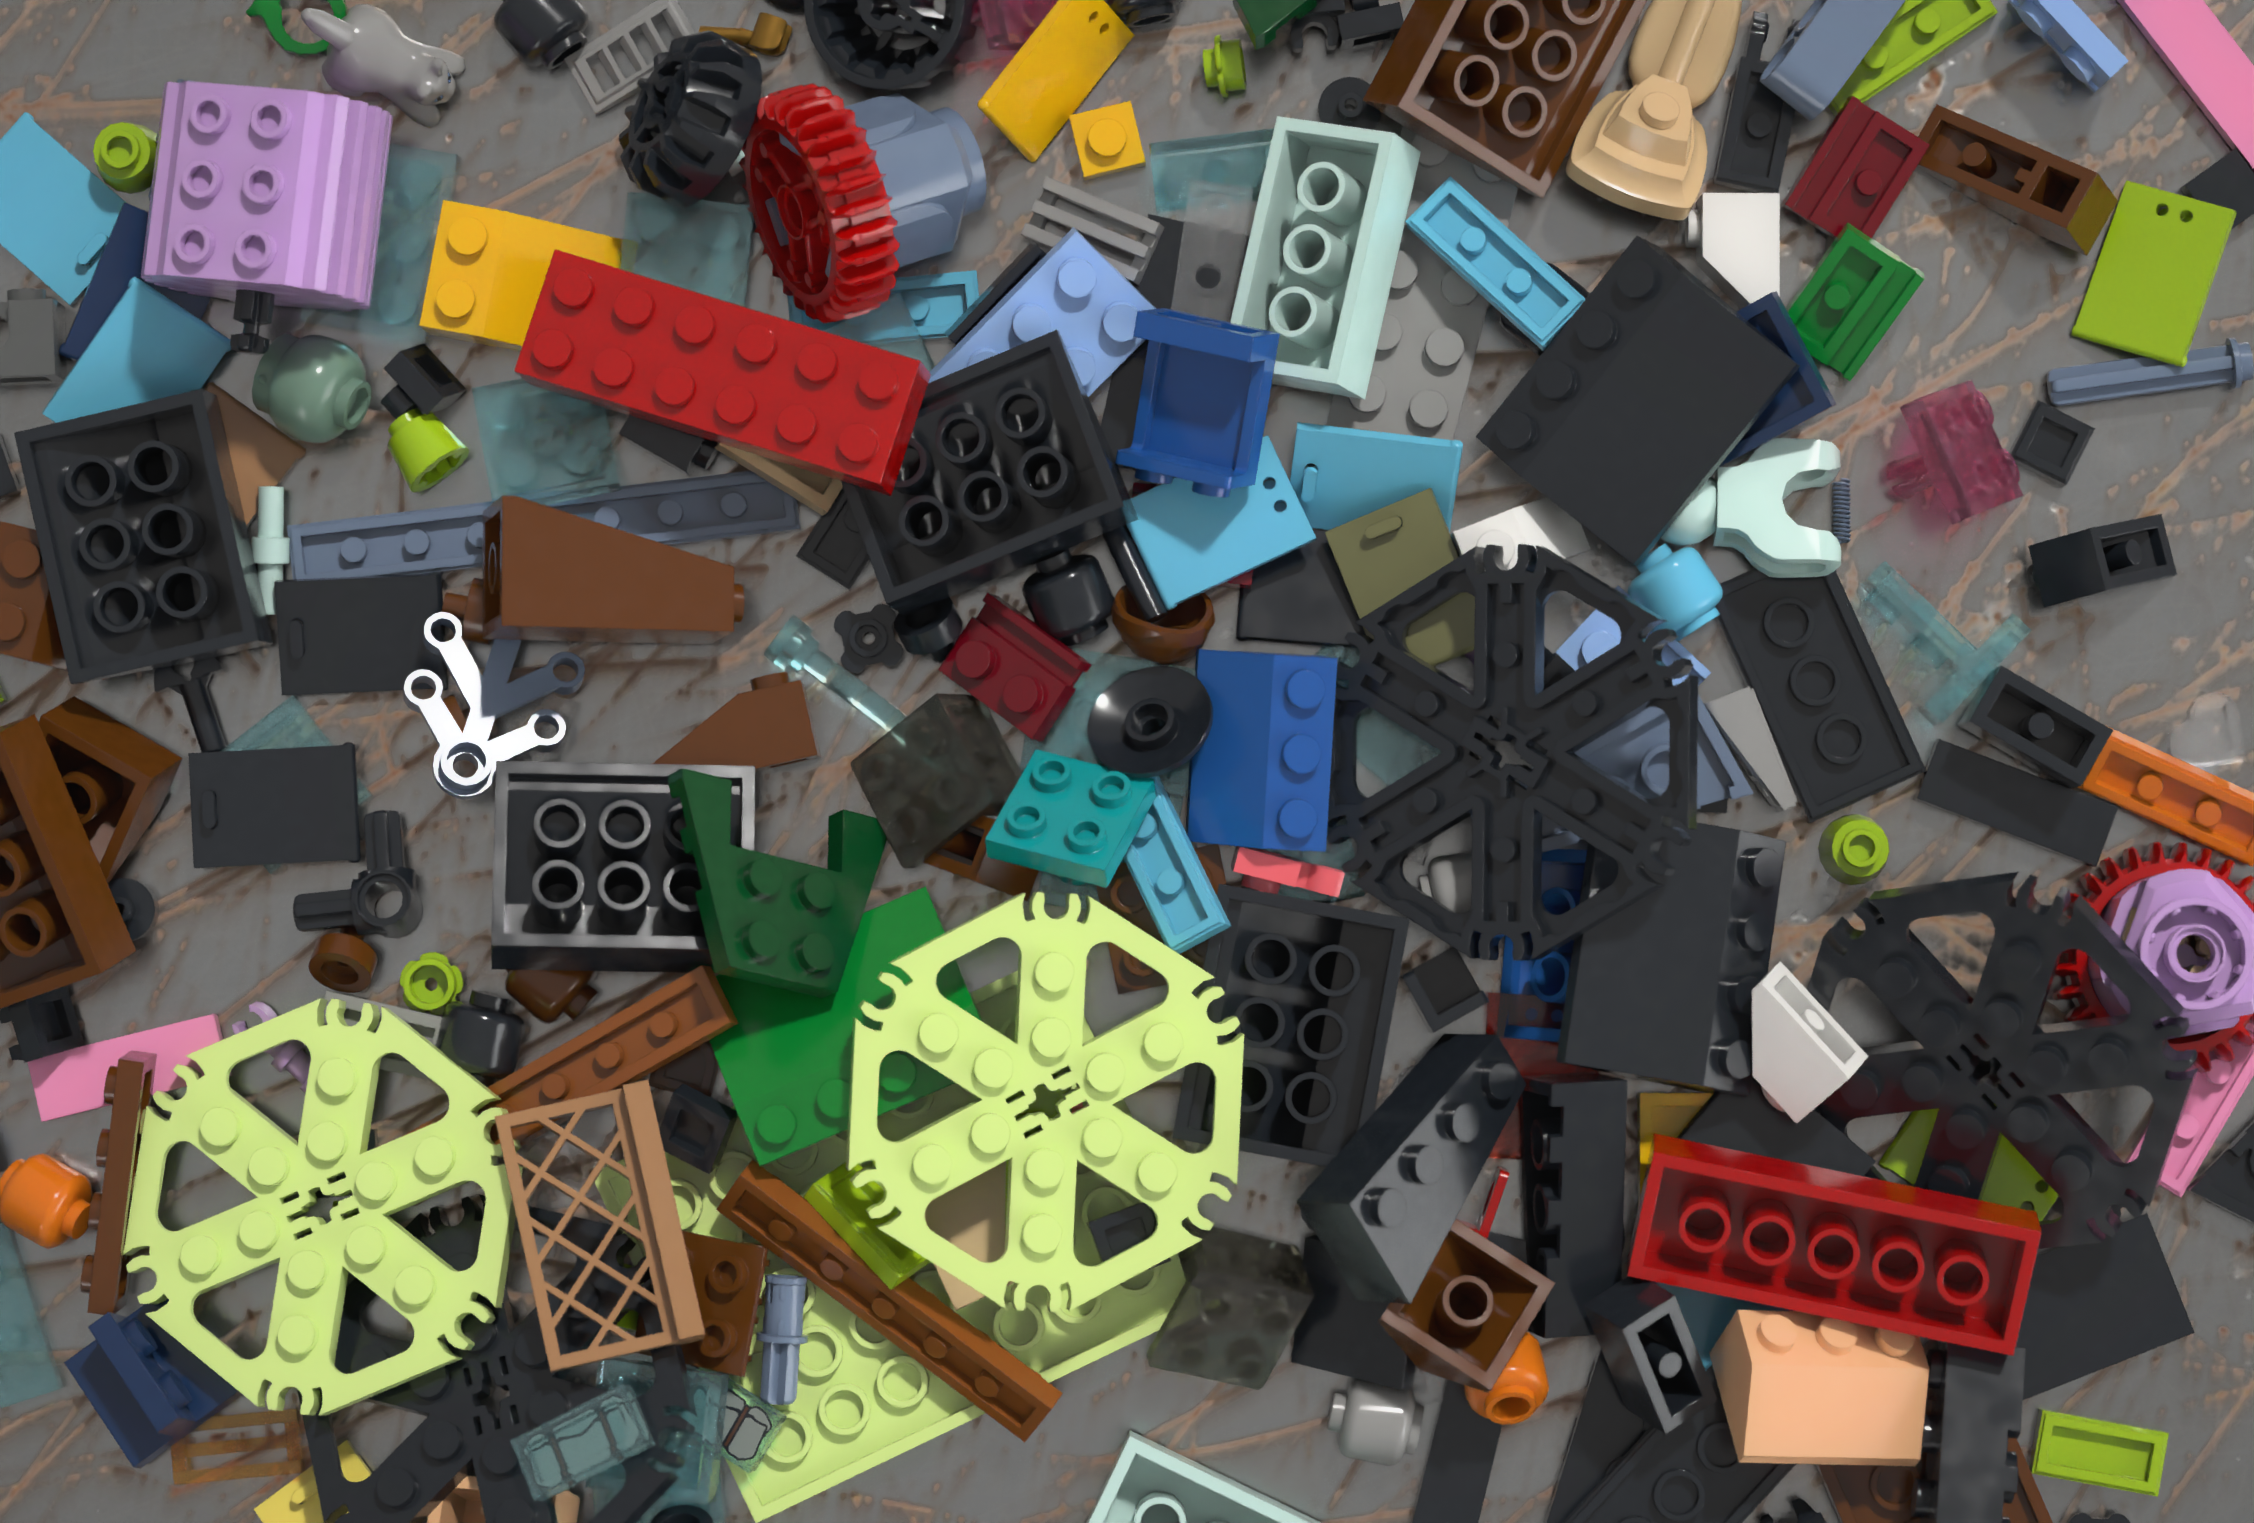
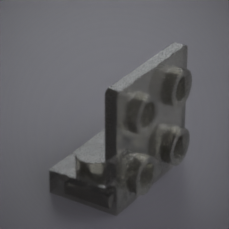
M936 693L851 762V768L899 863L905 869L916 868L981 816H998L1022 774L987 706L973 695Z
M1184 1220L1182 1226L1190 1234L1203 1240L1178 1253L1186 1282L1146 1353L1148 1364L1153 1368L1259 1390L1265 1385L1314 1297L1306 1269L1302 1265L1303 1260L1299 1248L1295 1245L1212 1227L1210 1231L1203 1230Z

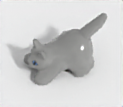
M369 4L353 6L342 19L314 8H306L301 12V19L309 29L329 43L327 58L321 66L322 74L328 85L346 96L361 97L365 92H377L393 102L416 123L427 127L439 123L441 114L436 105L447 102L454 94L455 81L453 77L461 75L465 70V63L462 57L452 51L423 44L406 37L386 11Z

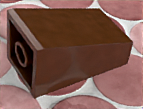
M502 495L483 511L482 639L710 645L734 632V622H741L743 619L744 588L742 584H734L733 566L518 496Z

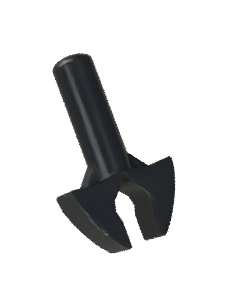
M218 657L195 661V665L190 672V681L186 676L178 673L174 665L157 668L154 671V688L156 692L163 693L172 689L182 695L201 753L222 752L226 749V743L207 690L212 674L226 670Z

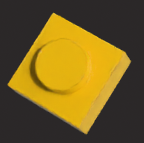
M1131 101L1069 115L1084 181L1146 166Z

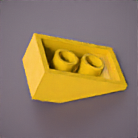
M443 200L419 326L429 335L521 351L555 249L634 273L639 244L507 211Z

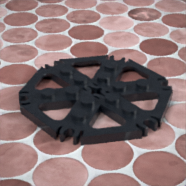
M1518 544L1517 563L1509 570L1506 569L1503 563V546L1486 545V548L1478 546L1472 548L1356 621L1355 624L1364 626L1374 636L1375 640L1366 634L1347 632L1344 639L1358 648L1360 659L1353 668L1343 662H1337V677L1349 680L1348 688H1345L1336 681L1327 827L1332 828L1344 818H1347V824L1339 825L1332 829L1327 836V840L1330 844H1341L1352 837L1358 846L1357 854L1352 860L1347 861L1341 867L1345 873L1364 872L1370 867L1371 869L1363 877L1351 882L1471 959L1498 960L1499 942L1505 935L1513 942V960L1529 961L1530 958L1531 960L1542 959L1665 886V884L1654 881L1645 872L1644 867L1653 874L1672 876L1676 870L1661 859L1659 855L1660 845L1664 840L1669 839L1674 844L1689 847L1692 839L1681 828L1670 826L1672 818L1679 820L1688 829L1697 830L1698 676L1689 675L1682 683L1673 686L1672 679H1679L1689 674L1694 665L1691 659L1681 658L1667 666L1661 658L1663 647L1667 643L1674 641L1678 637L1677 633L1671 629H1660L1647 637L1648 633L1657 625L1668 620L1548 548L1536 545L1535 549V546ZM1566 591L1613 619L1620 628L1621 640L1615 647L1544 690L1545 605L1553 594ZM1465 592L1475 597L1474 691L1412 654L1406 644V633L1412 623L1456 595ZM1657 707L1665 712L1670 723L1669 784L1665 792L1659 797L1653 799L1644 797L1574 753L1643 710ZM1373 708L1439 749L1442 753L1371 797H1367L1361 793L1356 782L1357 723L1360 716L1366 710ZM1493 718L1501 721V726L1492 722ZM1483 736L1489 740L1506 742L1512 741L1515 737L1517 741L1514 750L1521 755L1520 759L1534 768L1532 769L1527 765L1506 763L1501 768L1499 764L1502 755L1495 750L1496 746L1483 739ZM1535 743L1548 750L1547 753L1544 754L1534 748ZM1475 753L1479 755L1480 757H1482V760L1477 758L1473 754ZM1515 779H1517V780H1519L1520 782L1524 783V784L1527 785L1528 787L1526 788V787H1524L1523 785L1519 784L1518 782L1515 781ZM1542 814L1611 856L1618 864V875L1612 885L1560 915L1549 912L1543 905L1541 897ZM1472 815L1471 909L1466 913L1459 914L1411 885L1403 874V863L1410 852Z
M2019 872L1874 891L1870 898L1865 897L1853 910L1864 922L1866 930L1853 928L1842 916L1823 936L1807 990L1829 1013L1838 982L1845 978H1856L1867 985L1917 1041L1861 1047L1869 1057L1848 1081L1814 1110L1820 1111L1821 1116L1848 1137V1122L1855 1118L1939 1108L1917 1180L1912 1186L1976 1200L1982 1199L2002 1135H2004L2060 1196L2064 1204V1212L2059 1218L2039 1221L2042 1233L2038 1249L2102 1243L2107 1235L2110 1237L2114 1236L2123 1222L2113 1212L2111 1205L2118 1204L2125 1207L2136 1219L2143 1213L2146 1205L2149 1207L2152 1203L2198 1068L2185 1071L2194 1064L2197 1058L2196 1050L2177 1051L2167 1041L2169 1037L2185 1035L2189 1028L2188 1018L2180 1016L2184 1007L2081 895L2074 902L2072 917L2068 918L2063 914L2071 899L2070 889L2062 886L2052 905H2042L2035 899L2033 892L2037 883V877L2031 874L2022 883L2016 897H2014L2013 883ZM1972 911L1983 913L1992 921L1995 935L1974 999L1909 929L1911 922L1920 918ZM2067 949H2079L2088 954L2124 993L2130 1003V1014L2038 1025L2061 954ZM2169 1017L2166 1020L2161 1021L2162 1018ZM1995 1057L2000 1061L2001 1067L1997 1072L1998 1077L1993 1073L1986 1074L1983 1077L1976 1071L1980 1058L1988 1061ZM2130 1085L2139 1086L2147 1090L2154 1100V1111L2138 1157L2131 1162L2124 1163L2061 1094ZM1874 1166L1864 1176L1887 1181Z
M479 1194V1196H480V1198H481V1200H482V1202H483V1214H484L486 1197H485V1195H480V1194ZM469 1196L461 1198L464 1216L462 1221L455 1226H449L446 1212L440 1207L435 1206L430 1208L429 1218L419 1213L405 1227L408 1232L456 1271L469 1269L475 1263L478 1255L483 1214L479 1205ZM528 1206L530 1217L552 1231L555 1230L564 1216L562 1213ZM573 1216L560 1236L593 1256L612 1225ZM516 1217L513 1231H519ZM429 1221L430 1226L436 1232L433 1235H431L429 1232ZM533 1229L534 1235L545 1237ZM619 1229L600 1258V1261L632 1280L646 1259V1255L634 1267L625 1268L624 1258L634 1248L636 1243ZM577 1257L572 1271L556 1288L568 1295L588 1263ZM594 1268L575 1297V1300L607 1319L627 1287ZM648 1269L638 1285L654 1294ZM357 1278L346 1287L334 1364L339 1371L345 1374L355 1373L406 1351L412 1344L411 1342L373 1334L365 1329L362 1322L363 1311L377 1294ZM506 1283L502 1308H495L488 1298L480 1294L477 1296L476 1302L487 1305L493 1311L496 1318L491 1324L480 1321L472 1313L463 1318L461 1322L462 1333L475 1343L471 1350L455 1348L447 1340L448 1348L451 1352L463 1359L363 1400L428 1416L365 1480L351 1482L343 1475L332 1424V1413L327 1416H318L323 1404L321 1389H319L321 1403L315 1415L302 1414L324 1523H422L473 1470H475L486 1523H558L551 1489L540 1487L538 1484L534 1466L526 1454V1449L537 1435L553 1433L556 1427L589 1412L590 1409L603 1407L606 1400L616 1395L631 1400L637 1419L645 1432V1437L637 1449L630 1453L621 1452L616 1455V1459L611 1461L619 1463L624 1467L626 1474L625 1483L622 1489L589 1523H636L679 1479L673 1473L655 1470L654 1468L657 1463L660 1462L664 1466L674 1469L682 1468L685 1465L686 1460L683 1457L666 1451L665 1442L668 1436L674 1432L693 1435L695 1427L681 1416L671 1415L670 1412L687 1411L697 1416L681 1345L674 1344L650 1350L655 1369V1382L652 1388L641 1396H629L563 1380L573 1368L550 1373L536 1307L515 1328ZM634 1292L613 1323L616 1325L629 1311H635L641 1315L647 1335L662 1332L657 1306ZM548 1294L553 1318L563 1302ZM569 1307L555 1328L560 1355L588 1349L602 1327ZM468 1370L470 1371L472 1385L469 1384L467 1375ZM491 1378L494 1379L497 1386L505 1391H509V1397H505L500 1401L501 1411L498 1412L499 1418L496 1417L493 1410L485 1405H481V1400L490 1396L489 1385L492 1384ZM297 1389L299 1402L301 1406L302 1395L301 1392ZM480 1424H481L482 1431H483V1434H481V1435H480V1431H479V1425H480Z

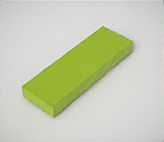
M1905 0L1843 87L1828 105L1829 109L1836 117L1849 96L1858 98L1864 104L1995 17L1998 11L1990 0Z

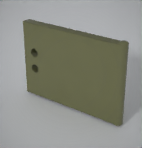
M1432 488L1325 532L1359 619L1460 557ZM1467 592L1458 594L1412 623L1406 633V644L1410 652L1435 667L1473 651L1475 597ZM1363 626L1366 635L1375 640L1374 636Z

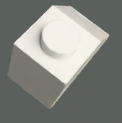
M1702 193L1696 201V210H1691L1687 218H1685L1686 248H1696V265L1740 309L1771 292L1777 291L1780 297V193Z
M1547 497L1504 511L1456 530L1451 534L1459 556L1476 546L1486 548V545L1503 546V563L1508 570L1517 563L1518 544L1535 546V549L1536 545L1543 546L1566 560L1591 550L1581 524Z
M1780 961L1752 989V1076L1761 1085L1762 1092L1768 1102L1779 1111L1786 1112L1797 1124L1848 1081L1869 1056Z

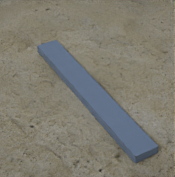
M752 471L524 497V499L668 546L801 531L798 500ZM495 501L288 525L287 532L288 538H290L289 550L293 579L429 574L432 571L448 573L482 569L483 511Z

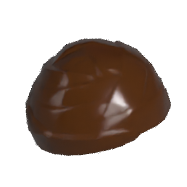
M1126 585L1119 589L1111 607L1112 621L1121 640L1128 645L1134 655L1159 664H1175L1192 658L1196 654L1197 649H1201L1204 646L1208 634L1216 621L1211 599L1205 592L1177 604L1172 610H1167L1168 614L1154 623L1143 621Z

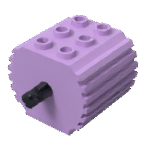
M191 81L180 83L166 82L163 91L141 278L160 287H169L168 289L235 302L233 319L244 323L243 333L231 335L230 346L234 351L250 355L266 354L269 349L270 340L260 336L259 331L260 326L272 324L274 305L351 312L352 309L368 310L371 306L393 116L388 111H384L378 106H370L363 101L350 100V98L340 95L323 94L307 90Z

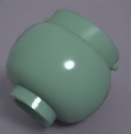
M285 333L277 337L269 345L266 354L262 356L254 375L252 398L257 410L269 414L277 428L286 435L306 442L326 443L342 435L346 429L352 430L361 423L370 405L371 386L366 382V371L360 357L347 344L322 335L311 334L299 338Z

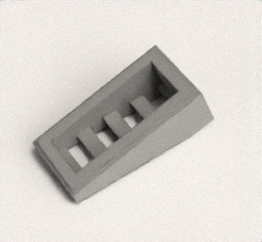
M677 0L655 1L564 59L596 116L640 92L642 89L637 85L639 78H649L654 71V61L649 65L646 64L633 41L634 37L644 33L653 51L657 54L668 52L666 45L655 28L657 24L666 20L675 38L695 34L693 27ZM620 45L636 70V73L627 79L610 52ZM597 58H600L615 85L606 92L603 91L588 63Z
M1750 686L1704 703L1730 752L1769 804L1777 812L1795 807V803L1798 802L1754 689H1750Z

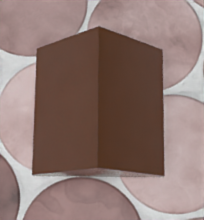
M1455 1219L1411 1304L1389 1303L1378 1322L1420 1371L1489 1392L1534 1320L1555 1282Z

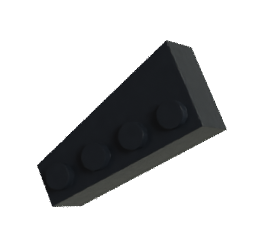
M1443 1034L1296 1201L1357 1300L1411 1304L1527 1085L1498 1035Z
M1596 1072L1525 1075L1522 1077L1527 1085L1519 1098L1527 1265L1555 1282V1285L1530 1324L1528 1331L1543 1338L1595 1335L1583 1305L1623 1280L1622 1252L1625 1246L1623 1216L1628 1080Z
M1944 1341L1938 1342V1350H1928L1926 1356L1929 1366L1928 1388H1933L1934 1391L1931 1414H1925L1921 1453H1927L1925 1479L1915 1478L1911 1498L1912 1517L1920 1518V1523H2011L2009 1517L2003 1516V1503L2011 1504L2014 1495L2017 1493L2019 1467L2016 1452L2007 1451L2008 1438L2018 1439L2021 1432L2025 1347L2016 1344L2014 1356Z

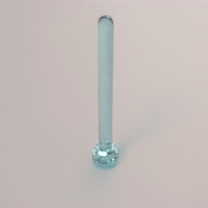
M792 615L763 655L782 670H785L787 666L797 673L804 669L996 815L1000 814L1011 793L819 650L818 646L821 642L811 636L814 629L797 616Z

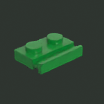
M1847 222L1788 304L1786 310L1810 355L1824 365H1830L1842 373L1844 378L1851 381L1924 280V273L1917 268H1912L1900 260L1898 255Z

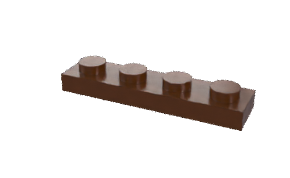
M132 1050L118 1059V1066L111 1065L107 1072L104 1102L105 1104L113 1105L110 1129H102L96 1152L97 1167L105 1168L102 1192L94 1193L88 1218L89 1230L97 1231L94 1255L86 1256L81 1274V1292L89 1294L87 1313L105 1315L111 1312L116 1314L127 1302L130 1273H128L126 1265L132 1260V1256L123 1255L146 1106H151L157 1054Z

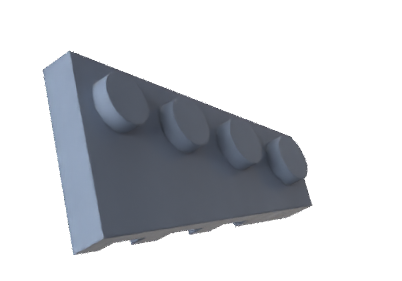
M1698 694L1697 809H1701L1700 806L1728 798L1733 800L1754 793ZM1647 708L1574 753L1644 797L1650 799L1657 798L1665 792L1669 784V719L1660 708ZM1515 779V781L1518 782L1519 784L1523 785V786L1526 787V788L1528 787V786L1525 785L1524 783H1522V782H1520L1519 780ZM1542 814V853L1578 843L1582 839Z

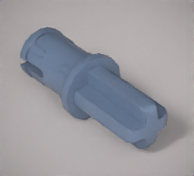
M768 1274L765 1275L763 1332H757L756 1337L758 1341L764 1342L760 1398L762 1402L768 1404L789 1405L797 1398L800 1344L808 1343V1336L803 1334V1307L807 1277Z

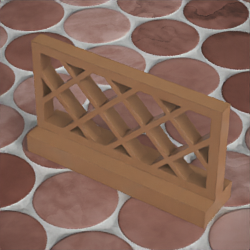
M643 1080L622 1085L621 1089L495 1116L550 1373L669 1345H682L704 1340L705 1331L649 1081ZM613 1107L618 1132L604 1153L572 1134L585 1112ZM573 1115L565 1129L551 1121L552 1119ZM539 1123L559 1136L540 1168L516 1153L511 1132L512 1128ZM566 1141L598 1160V1163L579 1192L547 1173ZM620 1143L626 1167L611 1159L612 1154ZM605 1165L629 1180L632 1195L618 1217L585 1197ZM519 1166L535 1175L525 1191ZM541 1180L573 1199V1202L554 1231L530 1217L527 1202ZM580 1204L613 1224L593 1256L560 1236ZM634 1206L640 1231L625 1222ZM533 1229L549 1238L539 1254ZM619 1229L642 1242L646 1259L632 1280L600 1261V1258ZM555 1243L588 1263L568 1295L546 1282L543 1278L541 1265ZM594 1268L627 1287L607 1319L575 1300V1297ZM648 1269L654 1294L638 1285ZM634 1292L657 1306L662 1332L635 1338L613 1323ZM547 1293L563 1302L553 1318ZM569 1307L602 1327L588 1349L560 1355L555 1328ZM608 1331L624 1340L599 1346Z

